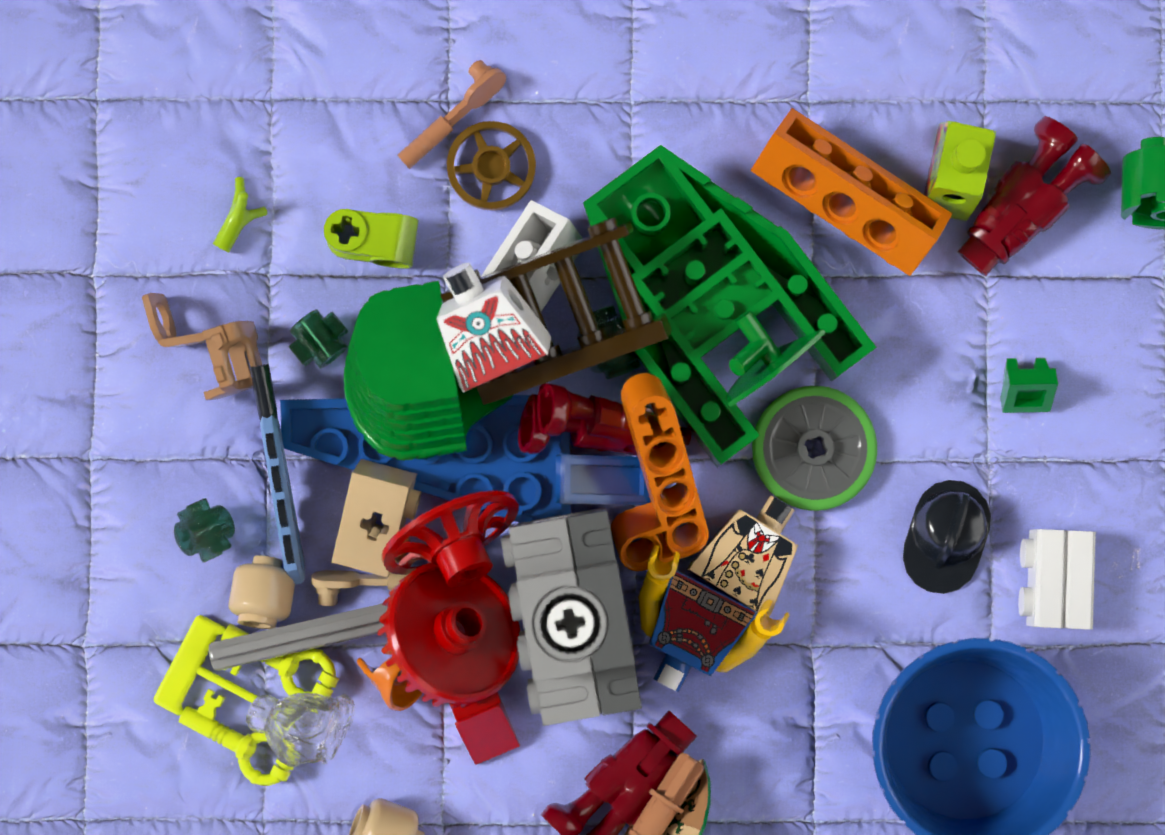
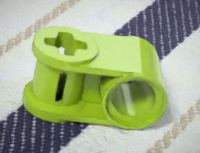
M339 209L326 219L324 237L331 252L339 258L370 262L384 267L408 269L413 266L419 220L412 216L397 213H372ZM345 225H352L354 233L358 237L352 236L348 244H341L340 238L335 232L341 233L344 231Z

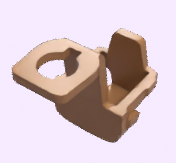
M148 293L142 296L150 329L161 346L184 347L201 343L207 344L214 367L213 370L220 387L203 392L206 400L225 398L253 388L249 364L250 367L262 365L257 347L258 334L253 321H235L202 331V333L176 337V327L166 296L161 293ZM156 307L158 308V310H159V312H160V314H161V317H162V320H163V326H162V324H161L160 321H159ZM228 351H229V355H230V358H231V361H232V365H233V368H234V372H235L237 381L235 380V377H234V374H233V370H232V367H231V364H230V360H229V357H228Z

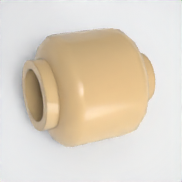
M257 555L253 557L252 563L239 565L235 569L228 608L233 614L238 616L237 623L253 628L273 629L276 628L277 622L285 621L289 617L295 583L285 570L281 568L282 560L270 556Z
M378 798L373 800L369 806L364 804L360 806L353 820L349 835H425V833L418 830V815L414 810L386 799Z

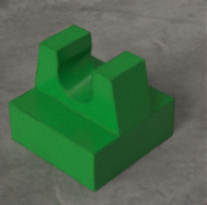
M1007 358L1000 396L1002 413L1050 412L1058 387L1056 368H1049L1045 358H1035L1033 369H1019L1017 358Z

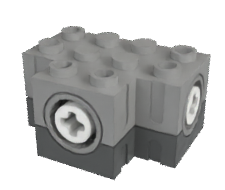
M603 507L568 515L510 524L508 528L510 535L502 536L501 544L506 568L515 566L517 574L516 583L511 584L508 594L513 621L523 620L525 631L519 632L517 646L522 671L532 670L533 679H528L527 685L531 714L541 713L543 726L597 717L600 716V713L603 716L642 709L607 509Z

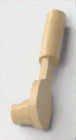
M324 570L311 575V584L316 588L319 605L334 606L338 603L340 588H353L365 585L388 586V590H392L407 575L390 572L387 578L376 574H359L353 571Z

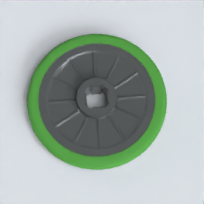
M803 386L780 395L768 405L755 427V430L760 435L752 441V454L756 471L766 488L779 500L790 506L812 511L835 508L855 497L864 488L873 473L877 459V438L873 424L864 409L854 399L839 390L825 386ZM819 438L822 440L821 444L823 450H825L824 455L810 458L805 442Z

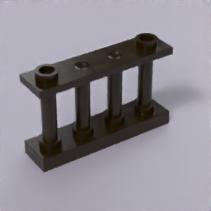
M615 217L588 227L590 236L482 277L478 269L474 270L481 285L499 276L508 278L547 329L526 273L554 264L581 334L577 337L579 345L561 351L559 344H553L551 339L547 355L477 386L483 405L668 339L672 329L666 313L653 317L650 310L645 311L618 240L634 231L631 221L618 225ZM598 246L601 249L626 315V319L623 320L625 328L610 334L606 333L604 327L599 328L572 258L574 255ZM450 289L441 294L443 303L454 298Z

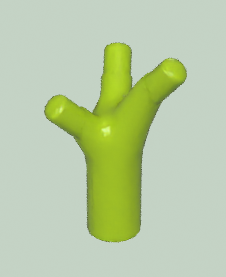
M243 177L235 178V194L231 208L212 243L228 253L245 225L256 218L267 215V209L264 206L257 209H246L248 193L245 192Z

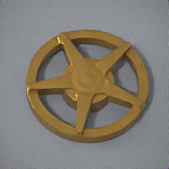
M485 121L466 128L453 141L447 157V173L452 188L467 204L482 210H501L514 205L529 191L535 176L536 160L531 144L519 130L503 122ZM498 130L511 135L516 140L504 149L497 146H487L480 132ZM474 134L478 151L472 163L454 166L458 149L467 138ZM521 145L526 152L529 166L525 182L510 171L509 158ZM455 174H474L476 179L482 183L481 200L472 197L464 191L458 183ZM506 181L520 187L514 195L507 199L487 202L494 185Z

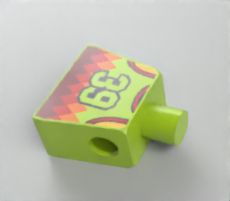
M946 121L938 126L924 195L953 213L952 219L967 221L982 199L996 137V131L953 121ZM953 194L961 196L962 198L952 199L946 197L945 195Z

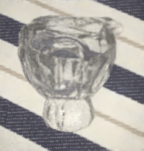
M296 693L280 700L272 695H261L251 704L247 712L246 723L252 732L265 733L269 747L277 759L285 765L297 767L301 764L320 761L323 764H328L335 757L353 722L356 708L353 699L347 694L332 698L317 693Z

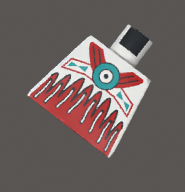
M469 262L451 269L443 276L454 298L442 304L437 319L462 392H466L548 354L551 342L548 330L508 278L499 276L481 285Z

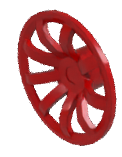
M498 490L482 491L448 501L420 515L398 531L383 549L381 560L387 571L393 574L408 575L420 567H411L415 561L425 559L429 563L431 562L439 566L449 587L457 588L471 584L484 577L492 569L493 564L485 546L499 537L512 524L519 512V504L513 494ZM494 502V503L488 505V506L486 507V509L483 511V513L480 515V517L478 518L479 513H480V510H481V507H482L485 503ZM467 506L463 521V532H460L452 511ZM507 510L506 517H493L495 513ZM440 517L448 538L443 539L435 531L424 525ZM496 528L492 533L485 537L487 529ZM411 536L421 539L428 545L423 543L404 541ZM409 553L401 559L399 564L395 562L399 555Z

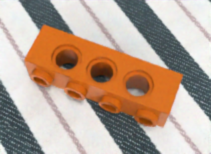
M794 108L790 109L750 170L769 185L779 189L803 205L808 211L818 215L845 233L849 238L856 240L883 258L888 264L895 266L908 276L912 275L937 242L953 214Z

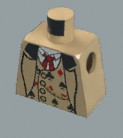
M771 495L756 519L740 509L737 510L695 557L687 570L757 613L766 600H772L773 603L767 611L768 616H770L798 547L796 543L781 535L795 510Z

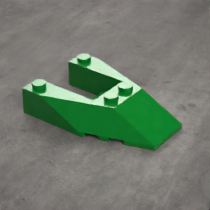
M659 145L583 202L590 226L614 217L618 225L631 221L634 231L618 240L645 311L650 310L653 317L666 313L672 329L668 339L635 350L634 353L648 373L655 375L661 380L676 413L685 426L691 430L694 438L717 468L760 436L736 404L731 407L728 406L726 401L728 393L701 359L740 329L735 322L738 317L749 310L757 317L773 305L798 339L824 329L826 333L807 351L831 382L877 348L787 230L770 222L754 211L752 206L713 183L708 176L662 145ZM598 246V250L623 321L624 319H626V315L623 310L620 299L618 297L609 270L607 268L601 249Z

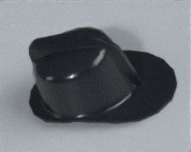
M946 480L936 483L927 489L916 505L904 542L903 562L906 573L913 582L928 592L945 594L959 590L971 580L979 565L990 530L991 513L986 499L976 488L963 481Z

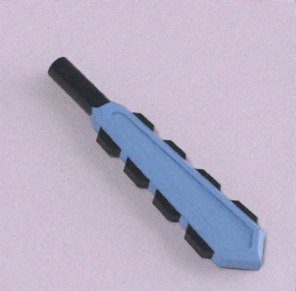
M269 364L252 366L250 371L260 420L284 570L293 579L295 585L302 584L305 579V560L278 420Z

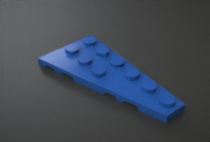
M513 395L511 400L472 425L466 436L467 451L454 452L442 456L435 455L424 459L415 458L413 460H397L396 458L379 454L364 439L363 434L358 432L345 398L280 400L281 434L284 449L351 470H354L359 461L364 459L417 474L414 490L449 501L482 491H506L513 494L519 504V512L514 521L520 523L571 514V504L555 503L556 455H570V432H562L561 435L550 436L547 446L538 454H528L520 450L518 443L519 424L525 404L531 395ZM494 502L485 503L481 507V511H484L488 505ZM501 510L495 513V515L506 517L507 510Z

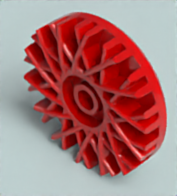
M430 562L418 567L399 581L400 583L388 593L390 597L382 604L387 606V611L379 618V622L384 626L378 630V636L386 634L388 643L382 648V653L392 655L386 661V666L390 667L397 664L402 672L397 677V681L403 682L408 679L405 688L407 692L419 689L425 693L421 700L427 702L432 699L434 707L444 703H451V709L459 706L465 708L493 695L509 681L519 661L517 641L521 629L519 620L513 621L507 594L489 575L486 574L481 579L466 586L451 588L447 585L439 566Z

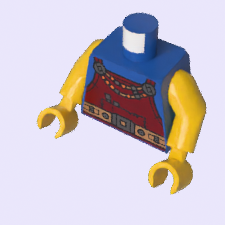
M655 545L652 548L648 561V571L638 598L641 629L650 637L649 645L666 653L653 678L655 681L679 692L692 667L709 676L715 671L727 673L754 657L771 636L782 632L789 618V613L786 612L783 618L779 620L770 618L767 611L773 603L772 600H766L757 614L756 611L678 572L679 552H675L674 559L671 562L665 563L657 558L659 545Z

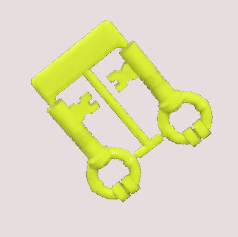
M197 615L153 698L154 702L180 716L179 723L212 739L214 742L217 741L220 745L223 744L222 746L235 752L241 772L252 784L271 786L281 781L287 782L291 774L289 770H293L297 761L293 758L291 745L280 732L285 731L297 708L296 702L315 703L324 698L330 699L334 691L332 687L335 688L339 681V678L336 677L334 663L323 650L315 648L262 660L261 662H265V664L278 670L284 690L294 700L289 702L286 710H283L202 667L209 653V644L214 642L218 635H222L221 640L249 633L232 624H229L225 629L221 624L203 615ZM312 660L316 664L319 663L323 668L318 678L321 683L316 682L311 692L304 691L300 687L298 688L293 682L292 676L297 672L300 661ZM242 665L232 667L230 673L237 676ZM198 674L281 719L276 727L278 731L259 730L243 735L215 720L216 708L221 707L226 698L223 695H218L217 699L213 698L215 691L208 689L203 698L205 704L200 706L198 710L190 706H186L183 710L182 703ZM270 742L271 745L277 746L281 751L276 759L277 764L273 765L270 774H262L261 771L255 770L250 763V757L255 753L258 743Z

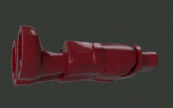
M1044 116L1035 124L1034 132L1039 140L1037 150L1028 163L1015 161L1003 177L999 179L994 189V195L980 212L973 226L967 231L970 238L957 251L965 261L983 276H987L999 262L1006 264L1010 257L1018 253L1038 233L1045 232L1051 228L1070 208L1067 195L1074 188L1084 182L1092 185L1103 184L1111 174L1109 166L1100 155L1089 145L1081 144L1061 172L1049 184L1044 183L1042 177L1078 141L1074 132L1051 117Z
M550 383L542 384L539 387L538 395L532 394L529 396L519 424L518 443L521 452L538 454L545 449L550 436L561 435L562 432H570L571 441L575 447L637 455L622 403L590 395L587 398L568 391L564 386ZM645 406L646 417L655 415L650 407ZM680 427L686 448L690 444L692 433L689 428ZM661 442L655 445L652 449L660 448L664 446L666 442Z
M668 710L655 726L649 722L646 725L647 728L633 736L614 755L610 754L602 759L584 778L586 786L589 788L584 794L566 805L560 803L548 805L541 813L542 817L561 835H579L591 816L604 803H609L611 810L586 835H619L626 824L630 827L634 826L653 796L649 793L650 789L652 788L656 791L678 755L688 748L697 738V735Z

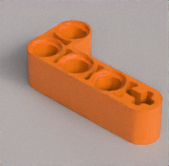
M648 373L636 374L625 382L621 390V401L651 502L618 514L610 527L612 539L621 562L625 567L633 571L648 570L650 553L655 545H659L657 558L667 563L674 559L676 551L679 552L680 559L701 551L709 538L707 523L675 409L661 380L655 375ZM651 403L655 415L646 417L645 405ZM666 442L664 446L652 449L655 445ZM672 483H677L675 486L671 488L664 489L666 486ZM682 523H687V524L683 525L682 527H677V526L681 525ZM637 538H641L640 540H638V541H636V542H631V541H633V540H635V539H637Z

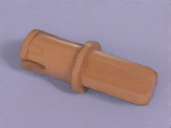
M679 754L656 791L652 788L650 789L649 793L653 796L628 833L630 835H662L676 813L682 814L684 812L681 805L703 773L704 766L688 754Z

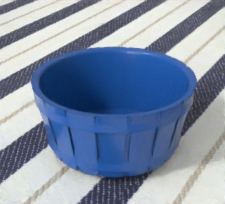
M970 638L950 642L924 653L907 665L892 681L876 713L872 732V756L875 773L883 795L894 813L901 821L905 822V826L914 834L1050 835L1068 817V811L1073 810L1081 796L1086 782L1084 777L1088 775L1091 744L1088 743V738H1090L1086 716L1082 706L1078 704L1080 701L1073 688L1063 675L1058 674V670L1046 659L1033 651L1028 652L1026 651L1027 648L1012 642L998 639L990 641V638Z

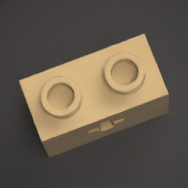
M364 459L359 461L351 474L331 563L388 578L390 572L386 570L381 560L382 551L389 540L405 526L406 518L413 520L415 518L421 497V491L413 490L417 476L416 473ZM374 512L382 514L384 526L376 524L377 519ZM410 537L407 538L404 542H410ZM407 553L399 555L395 562L399 563Z

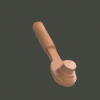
M478 60L470 66L468 73L474 79V83L466 91L464 99L447 115L436 119L422 134L397 155L409 169L453 131L452 127L471 109L483 106L501 90L506 82V75L501 69L487 66L482 60Z

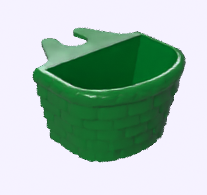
M439 281L428 282L423 285L415 284L396 287L390 291L383 290L370 296L369 301L364 303L358 314L348 346L343 380L345 399L350 415L353 418V423L358 432L363 434L367 443L379 454L396 458L397 460L424 459L435 455L442 456L454 452L467 451L466 436L472 425L513 397L511 395L483 405L477 386L462 392L438 324L437 316L443 304Z

